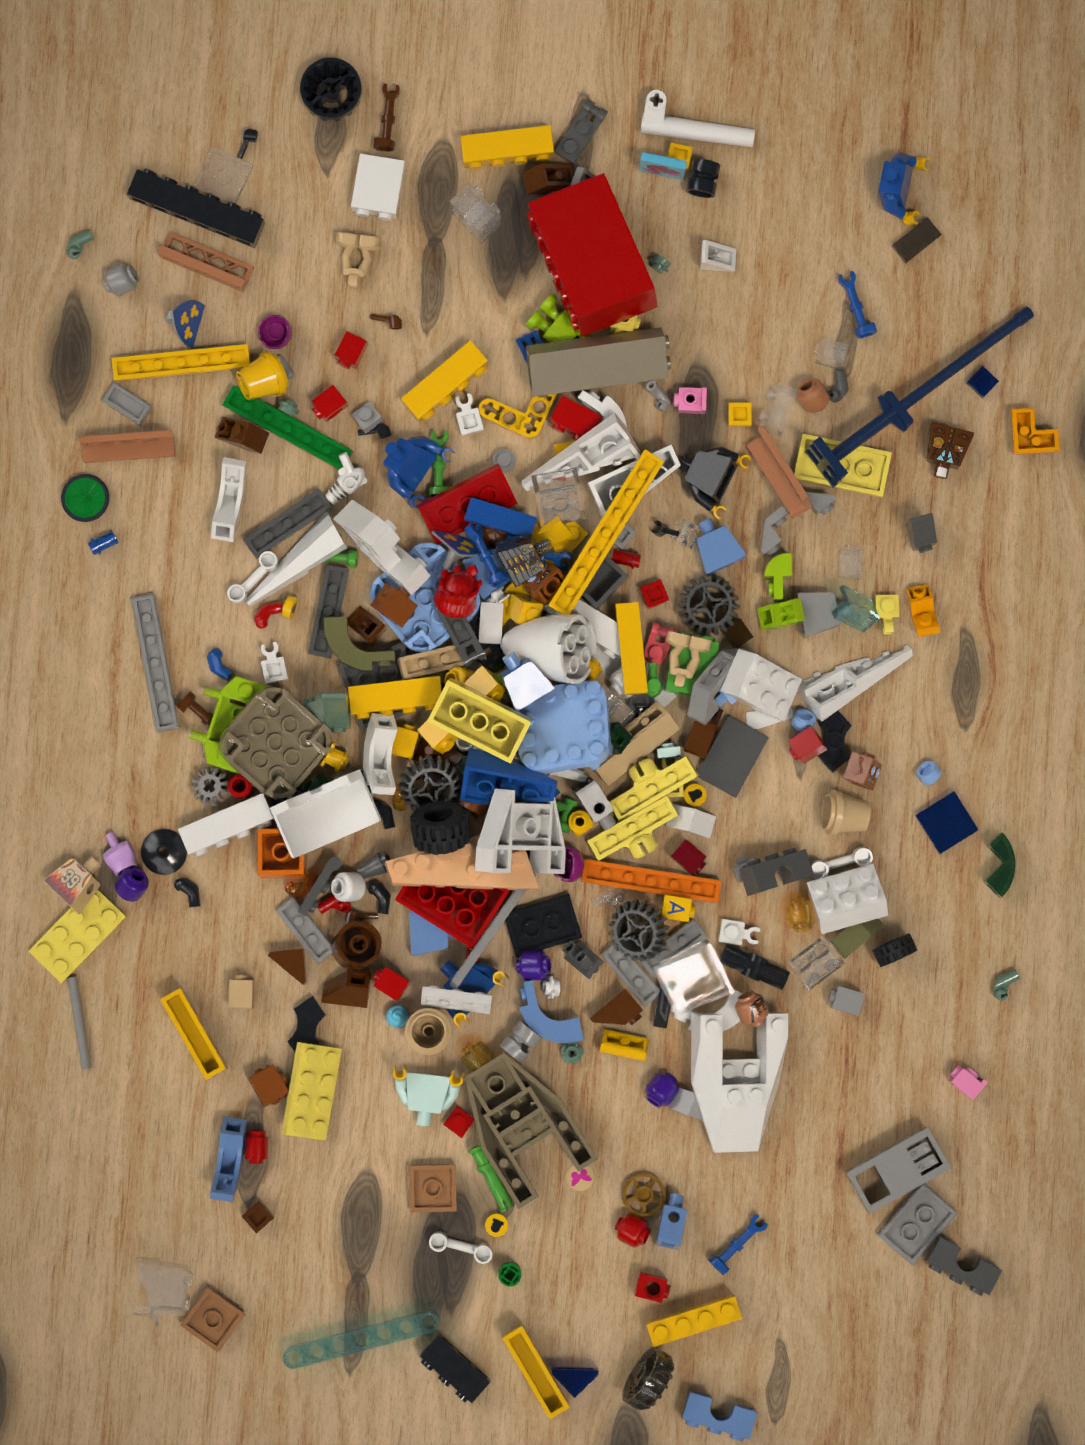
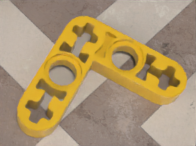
M557 394L547 395V398H551L550 402L544 397H533L526 413L494 399H484L479 404V414L483 419L524 438L533 439L540 433ZM540 401L546 405L544 413L538 414L533 410V405L536 402ZM492 404L493 410L499 412V408L504 410L500 413L499 420H496L497 414L490 412L489 415H486L485 409L482 407ZM506 413H513L516 416V421L512 425H507L503 421V416ZM529 414L535 418L542 419L541 422L536 419L534 428L537 430L536 432L531 431L530 434L526 433L527 429L524 427L525 424L529 425L531 423L532 417H528Z

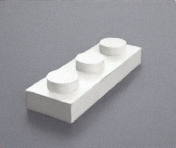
M423 986L421 1005L490 1014L492 996L483 992L469 993L460 989L446 990L438 986Z

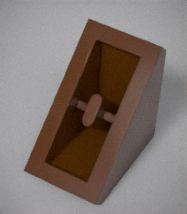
M361 606L348 619V626L371 646L387 630L381 621Z
M304 949L274 951L267 955L302 985L306 984L307 972Z

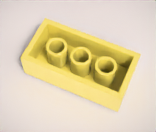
M450 677L427 722L511 764L533 719Z

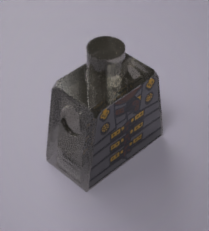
M532 533L496 542V554L515 588L546 568L544 555L554 551L549 538L537 543Z

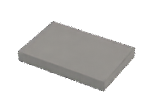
M922 1184L915 1189L877 1235L913 1266L958 1213L926 1184Z

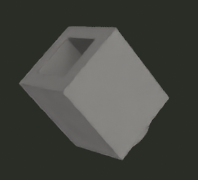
M837 986L836 990H831L828 1002L831 1003L830 1008L859 1016L865 994Z

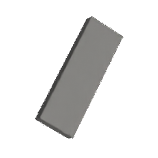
M293 896L275 911L319 965L333 953L332 944L308 914L305 917L298 913L301 905Z
M693 918L674 932L669 939L665 940L667 946L662 949L661 954L641 963L654 978L708 935Z
M612 944L600 955L645 1008L658 997L660 989L636 960L631 961L630 955L623 957L624 951H616L618 944Z

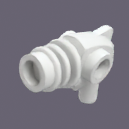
M347 452L339 455L343 467L338 470L340 477L337 479L338 484L334 483L336 488L332 486L331 489L333 491L328 490V493L325 494L333 505L340 502L338 498L342 500L343 496L347 497L345 492L351 495L359 486L367 482L364 469L360 467L354 468Z

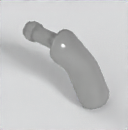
M278 355L287 378L292 379L295 375L285 358Z

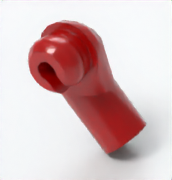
M282 601L265 604L260 607L254 616L257 628H266L268 626L267 620L271 615L282 613Z
M331 895L322 900L317 908L321 914L331 908L341 911V913H347L351 909V903L341 902L334 895Z

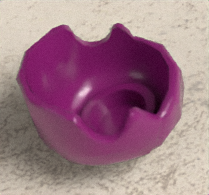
M270 315L264 318L258 327L259 340L268 349H281L287 346L292 339V327L281 315Z
M565 846V873L554 874V876L561 878V881L574 882L583 873L584 857L578 849Z

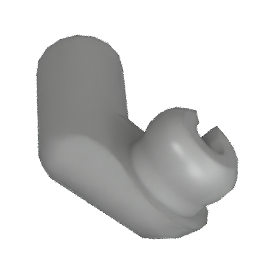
M649 381L646 389L658 400L655 407L665 412L671 404L669 397L655 381Z

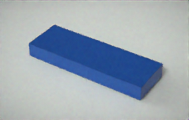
M472 497L464 521L527 540L531 539L537 520L535 516Z

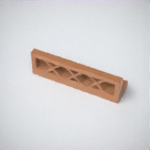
M172 232L169 233L165 245H161L158 251L160 258L243 293L254 269L252 265ZM173 239L182 242L185 250L178 252L170 249ZM199 249L203 251L206 259L199 261L190 257L189 253ZM217 258L223 259L226 268L218 269L211 266L210 261ZM242 267L247 269V272L242 279L233 275L231 270Z
M763 426L758 429L760 437L746 446L787 512L794 519L811 509L812 505L807 493Z
M172 430L80 437V444L83 446L84 463L176 457L174 433Z

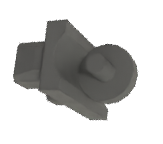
M571 940L562 950L567 954L564 959L588 979L592 977V974L597 973L599 966L604 963L602 959L580 941L575 944Z

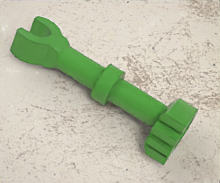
M433 430L431 439L439 443V447L443 448L444 444L448 441V432L444 431L443 439L439 440L436 438V432ZM435 453L437 458L432 464L434 486L429 488V497H433L450 488L443 486V470L446 469V463H444V460L440 458L438 453Z

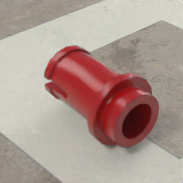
M614 549L612 560L616 564L631 566V569H634V567L639 568L641 554H637V551L630 553Z

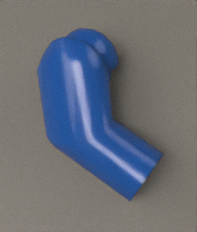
M214 648L207 655L210 671L229 681L233 671L222 665L221 658L223 653L220 649Z

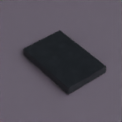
M569 894L513 910L505 920L516 958L520 957L525 951L544 950L571 940L583 938Z

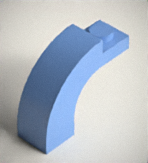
M533 981L523 982L524 987L520 988L523 1001H528V1005L521 1006L520 1011L525 1022L536 1034L557 1043H571L584 1040L579 1017L563 1021L548 1018L538 1006Z
M224 1117L210 1199L229 1202L234 1200L242 1166L247 1120Z

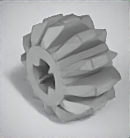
M205 767L206 775L201 771H197L200 780L192 778V782L198 784V786L192 787L191 791H199L194 798L199 800L203 797V805H206L210 798L211 805L215 806L216 797L220 802H223L224 798L220 794H229L228 790L223 789L224 786H228L229 781L222 782L227 775L222 773L218 776V768H215L211 774L210 768ZM208 781L211 783L215 781L216 783L214 784L215 790L213 792L210 790L206 792L205 790Z

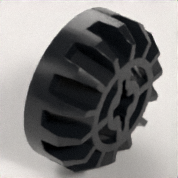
M330 57L317 60L306 69L301 79L300 93L304 105L313 116L316 115L323 121H327V119L340 121L342 117H349L352 111L359 106L362 86L360 77L352 65L342 59ZM322 83L321 90L316 94L317 87ZM329 87L332 90L335 89V93L332 94V92H328L327 89ZM347 87V98L345 102L342 103L340 101L342 96V90H344ZM326 102H337L339 104V107L327 108L323 105Z

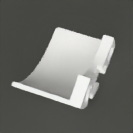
M360 769L270 808L292 858L306 854L381 821L380 814Z

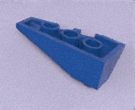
M469 748L460 800L487 805L491 803L495 789L515 790V800H524L525 802L554 801L557 780L513 761L510 764L486 751Z

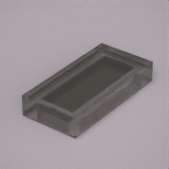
M927 217L895 242L892 248L906 264L942 234Z

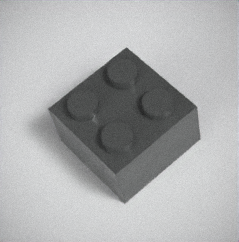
M606 556L581 598L591 607L598 610L628 579V574Z

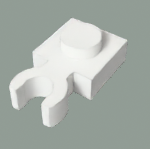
M470 393L467 394L468 402L466 404L460 402L459 396L455 398L457 407L462 410V412L456 413L462 436L484 431L478 408L471 409L473 398Z
M273 642L274 650L272 652H267L265 645H261V651L267 657V660L261 661L265 684L289 680L284 657L277 658L279 646L276 642Z
M722 919L718 942L742 945V939H746L750 944H758L757 940L750 938V934L753 931L760 932V928L751 927L747 930L744 929L745 922Z

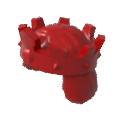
M454 565L452 571L442 570L439 587L435 591L433 601L436 608L445 616L466 618L473 614L477 606L476 598L482 585V580L479 579L477 581L475 575L478 573L476 565L468 566L467 572L461 571L460 566Z

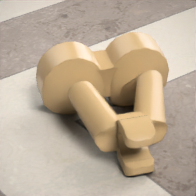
M342 232L337 233L336 244L345 248L341 255L343 275L349 276V287L357 288L359 278L366 277L372 262L369 251L380 249L381 238ZM354 248L361 249L363 261L358 269L352 268L350 259Z
M668 631L666 642L675 647L669 654L670 674L676 675L674 685L683 687L685 678H693L700 663L699 652L710 651L712 641ZM687 647L691 650L692 659L685 669H681L678 656Z

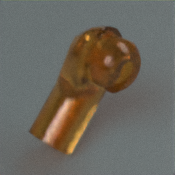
M308 872L303 882H288L285 886V891L291 897L307 895L318 877Z

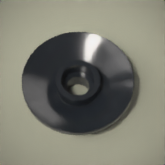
M160 829L150 833L145 838L141 848V857L145 866L150 871L160 875H169L178 871L183 866L187 858V850L178 833L169 829ZM162 847L167 849L165 856L159 854V850Z

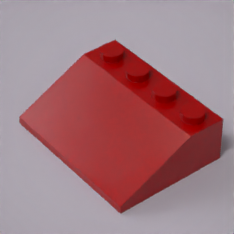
M429 885L403 886L395 901L469 948L474 949L510 890L505 888L472 889Z

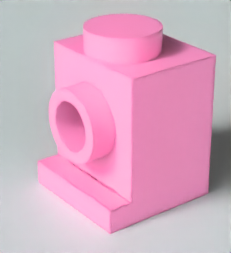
M679 387L678 393H674V407H678V413L705 414L707 388ZM693 396L695 401L689 403L686 401V397Z
M957 1065L950 1073L952 1078L949 1082L970 1100H973L988 1083L984 1079L978 1081L979 1075L969 1067L965 1070L960 1065Z

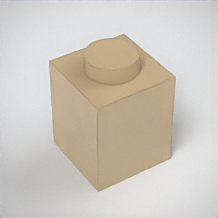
M235 975V980H229V1008H254V980H249V975Z

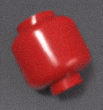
M633 1213L627 1214L624 1218L620 1217L615 1225L618 1240L633 1248L640 1245L643 1246L651 1232V1229L648 1228V1222Z

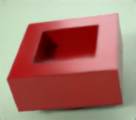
M661 579L640 587L648 610L670 601Z
M456 1106L443 1125L462 1138L475 1119Z

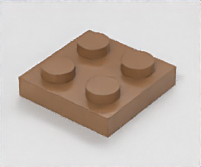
M456 1164L409 1165L410 1212L457 1211Z
M207 1287L180 1326L213 1350L219 1352L246 1313L213 1289Z

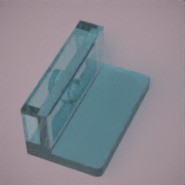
M845 585L840 587L844 601L832 611L834 619L864 633L880 620L872 599Z

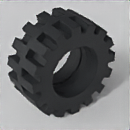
M910 933L872 951L879 966L883 967L917 951V947Z

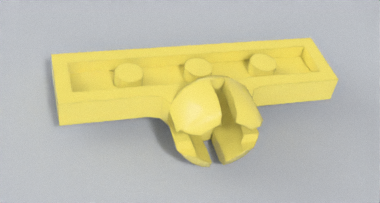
M688 756L663 770L657 768L653 759H644L629 769V775L634 782V786L609 803L613 807L619 822L698 777L699 774Z
M667 795L587 842L598 861L622 847H627L633 857L639 859L646 855L640 842H643L649 853L654 851L658 844L653 837V830L677 817L678 813Z

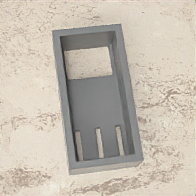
M925 1126L851 1167L845 1173L866 1211L871 1214L951 1169L929 1128ZM926 1138L941 1165L921 1175V1172L938 1163L936 1157L932 1153L929 1156L914 1163L913 1160L931 1151V1148L929 1147L927 1141L919 1144L918 1146L912 1148L909 1151L907 1150V1148L917 1143L918 1141ZM875 1165L890 1194L870 1205L855 1176Z

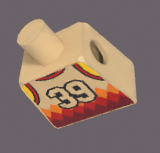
M92 856L82 866L72 858L43 881L76 913L80 914L100 887V883L92 875L101 865Z

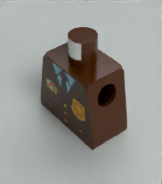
M934 422L930 424L927 462L936 464L934 477L947 479L949 468L958 469L961 466L974 432Z

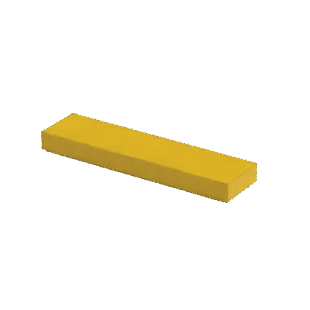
M639 602L615 604L624 696L647 694L648 688Z

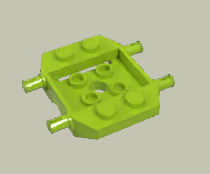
M235 676L222 690L208 686L205 687L207 691H204L203 695L217 700L214 714L207 733L204 734L191 729L190 733L199 737L189 735V739L202 742L207 764L239 774L221 756V752L218 749L219 743H217L224 730L244 708L243 706L231 703L230 699L247 704L256 693L268 686Z

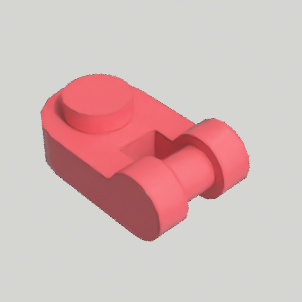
M653 623L644 651V656L648 663L660 665L665 661L670 648V644L666 642L668 631L675 632V628L669 627L667 629L661 627L659 623ZM657 635L666 637L664 644L655 641Z

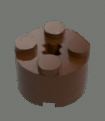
M350 922L343 926L334 937L332 942L333 956L338 964L347 970H363L378 958L382 944L381 936L378 930L369 923ZM354 943H360L361 947L354 949L353 945Z

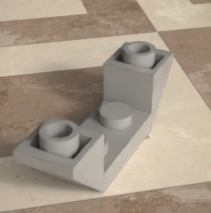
M806 492L812 505L811 509L816 516L821 512L825 515L834 508L833 503L836 500L834 495ZM784 505L764 520L760 555L762 557L766 554L771 556L780 549L778 545L782 540L772 526L778 528L787 521L785 517L789 513Z
M743 647L721 650L693 684L688 717L706 725L719 709L713 697L722 687L738 649L751 653L754 652Z

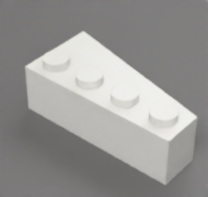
M672 445L652 453L662 459L664 464L646 493L681 466ZM638 460L586 483L602 518Z

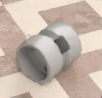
M519 1020L511 1030L512 1036H506L499 1046L523 1064L530 1055L529 1049L535 1048L542 1040V1037Z

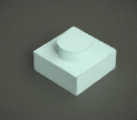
M674 743L661 744V749L656 750L657 760L681 756L680 746L675 747Z

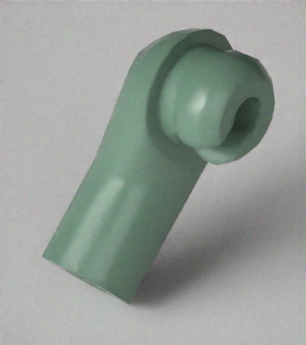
M90 230L70 238L66 250L68 257L71 259L79 258L83 244L94 240Z
M1016 969L996 978L992 991L993 996L998 1000H1005L1008 997L1009 984L1020 979Z

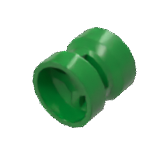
M506 1262L500 1267L498 1277L503 1285L512 1287L520 1282L522 1271L517 1263Z

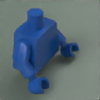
M425 436L410 437L408 440L400 438L396 443L390 442L385 448L388 456L383 463L387 469L389 486L401 497H406L410 507L418 508L414 503L415 498L421 502H424L425 499L421 495H413L410 491L414 492L428 472L437 458L435 453H438L444 461L450 462L451 460L445 458L444 454L446 451L455 453L454 450L449 447L441 448L439 443Z

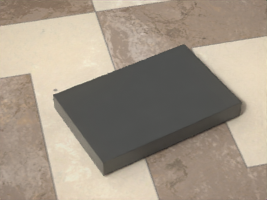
M728 716L697 772L699 774L698 778L736 798L769 737Z

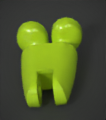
M553 293L539 308L542 313L554 321L553 324H550L538 310L525 324L528 329L538 328L545 333L542 337L548 342L572 340L575 337L577 339L590 337L589 335L581 337L578 330H573L568 311L564 310L562 313L558 311L556 307L557 297Z

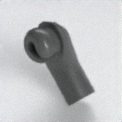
M846 370L834 372L836 385L828 391L830 401L833 403L841 401L849 390Z

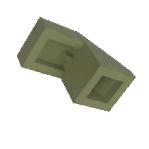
M874 919L846 927L830 941V944L846 959L884 924L879 919Z

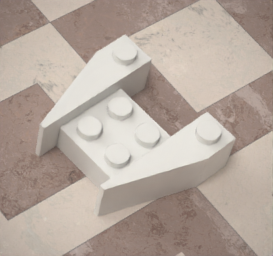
M351 500L334 517L333 520L346 531L356 543L355 546L400 587L410 593L411 596L430 577V574L425 569L427 565L421 558L417 556L414 559L396 544L400 540L399 536L395 533L397 528L388 519L384 522L377 515L354 500Z
M495 789L476 847L475 871L511 873L512 850H530V864L533 872L564 874L566 850L555 797L554 801L519 803L515 802V790Z

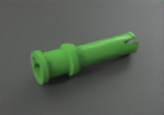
M481 1144L469 1149L468 1153L473 1155L478 1166L476 1168L477 1171L483 1173L500 1211L507 1210L503 1201L506 1202L509 1209L512 1208L514 1204L502 1181L482 1151Z

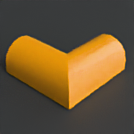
M1034 408L1011 409L1014 455L1060 452L1059 429L1036 430Z

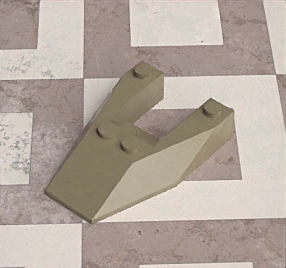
M505 1053L465 1077L481 1149L518 1209L533 1201L539 1195L515 1156L554 1132L578 1172L598 1160L561 1099Z

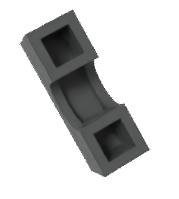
M795 847L782 851L784 856L781 857L778 856V853L766 856L764 862H761L760 858L746 862L748 867L740 869L739 872L747 896L778 887L775 876L776 872L781 876L783 885L814 876L806 849L797 851Z
M938 1236L925 1259L930 1263L929 1268L939 1274L944 1270L951 1274L949 1279L960 1285L963 1281L971 1285L969 1290L980 1296L983 1293L990 1295L1002 1270L981 1258H978L976 1264L971 1269H960L957 1264V1255L961 1248Z

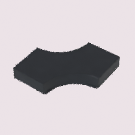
M838 710L819 723L824 732V744L827 750L817 757L831 773L836 771L850 758L845 750L844 739L852 725Z
M314 996L294 1008L297 1016V1028L294 1035L287 1041L294 1052H296L297 1042L319 1045L316 1039V1029L326 1014Z

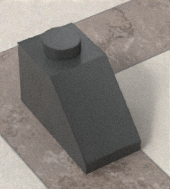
M929 513L915 517L906 523L905 527L912 550H919L920 553L932 550V546L937 543L933 514Z

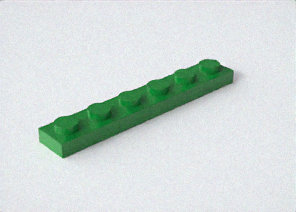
M234 385L222 404L228 410L338 470L343 467L339 455L347 452L350 458L353 453L351 449L258 398L247 400L241 390Z

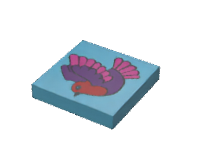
M643 152L639 171L683 180L687 162Z

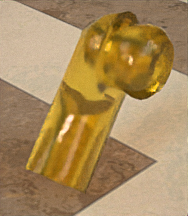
M397 786L394 795H392V804L394 809L402 812L407 809L408 805L404 803L405 798L401 797V789Z

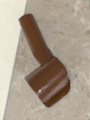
M370 315L372 320L389 322V329L398 330L402 328V320L397 315Z
M349 911L346 914L345 922L358 921L359 918L378 919V913Z

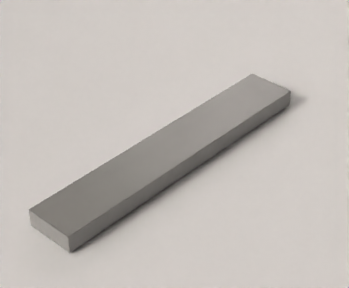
M155 594L133 597L131 599L156 732L180 729Z
M527 889L514 890L449 983L452 988L457 989Z

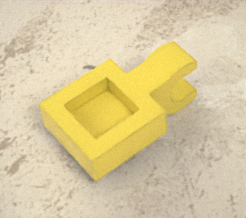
M875 595L876 619L883 620V635H892L894 633L893 619L899 618L898 595Z

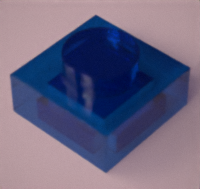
M982 366L966 384L983 399L999 380Z

